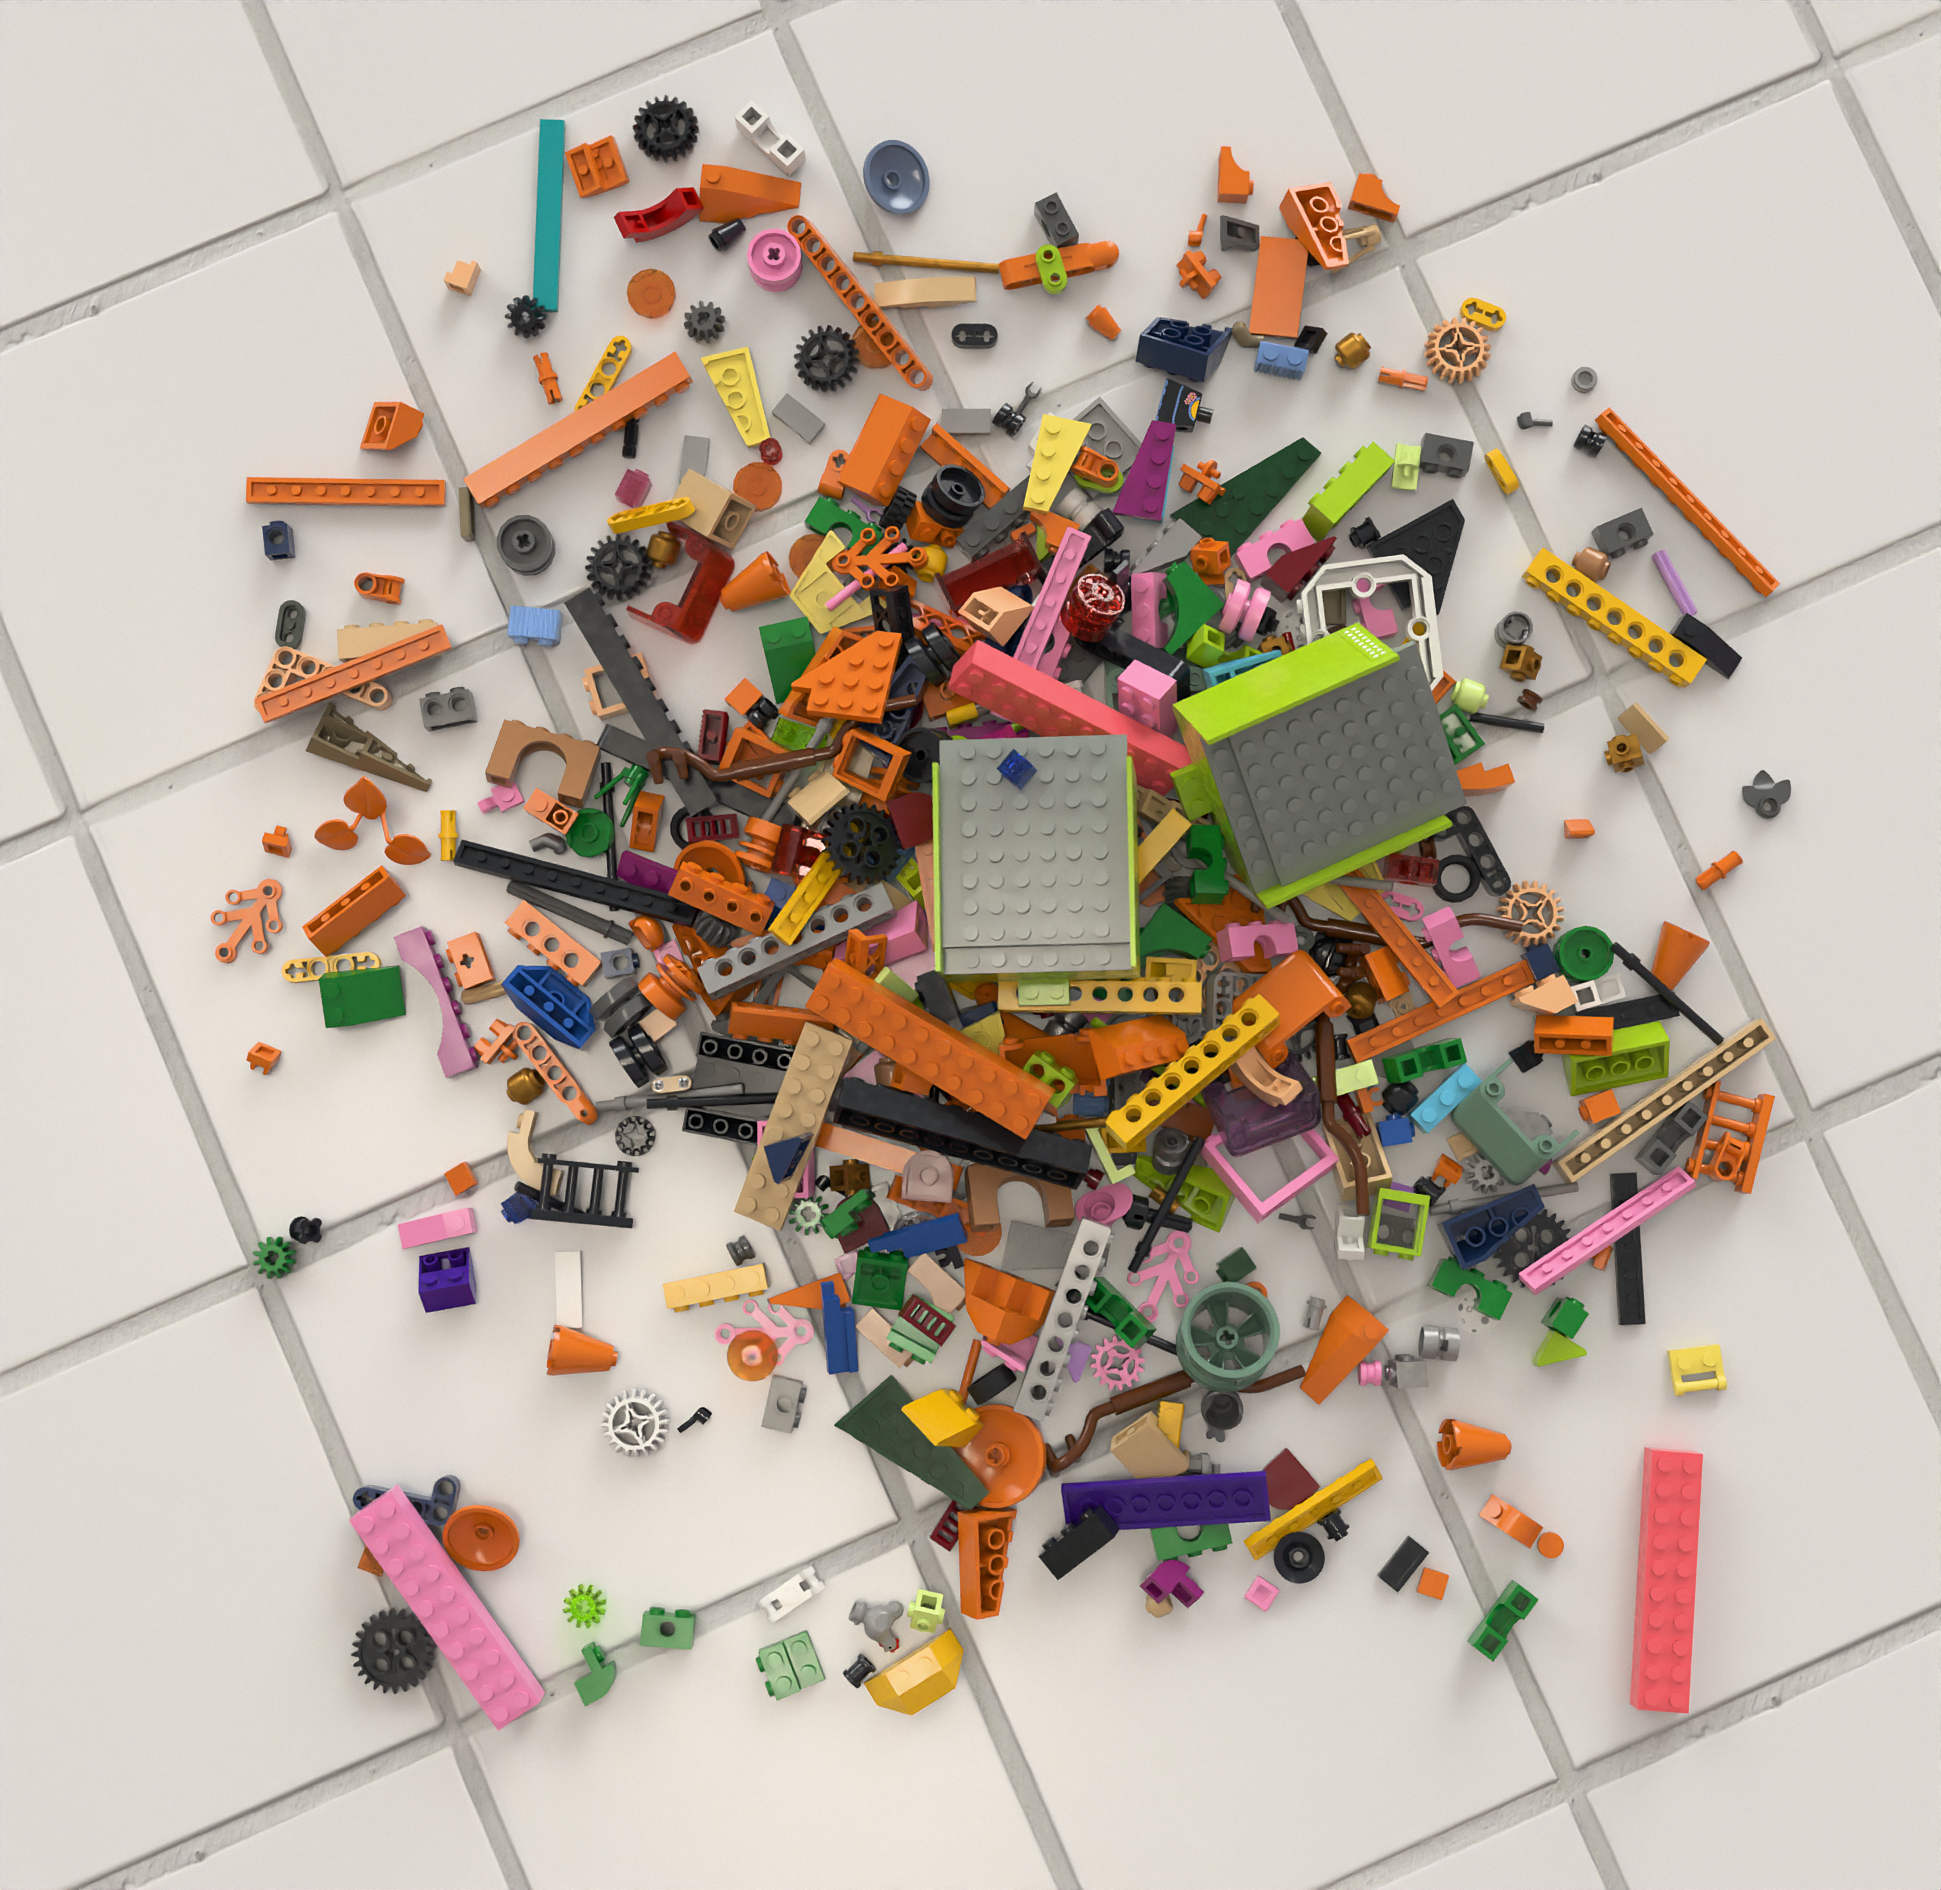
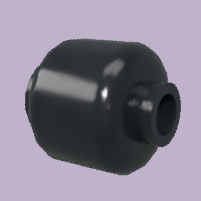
M1410 1081L1390 1083L1381 1093L1384 1099L1382 1105L1392 1115L1395 1112L1405 1115L1418 1103L1419 1098L1417 1094L1419 1090Z

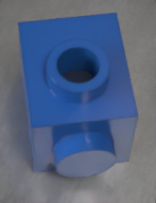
M1400 1114L1387 1115L1386 1121L1375 1123L1382 1147L1413 1142L1412 1137H1415V1128L1413 1122H1409L1408 1117L1401 1118Z

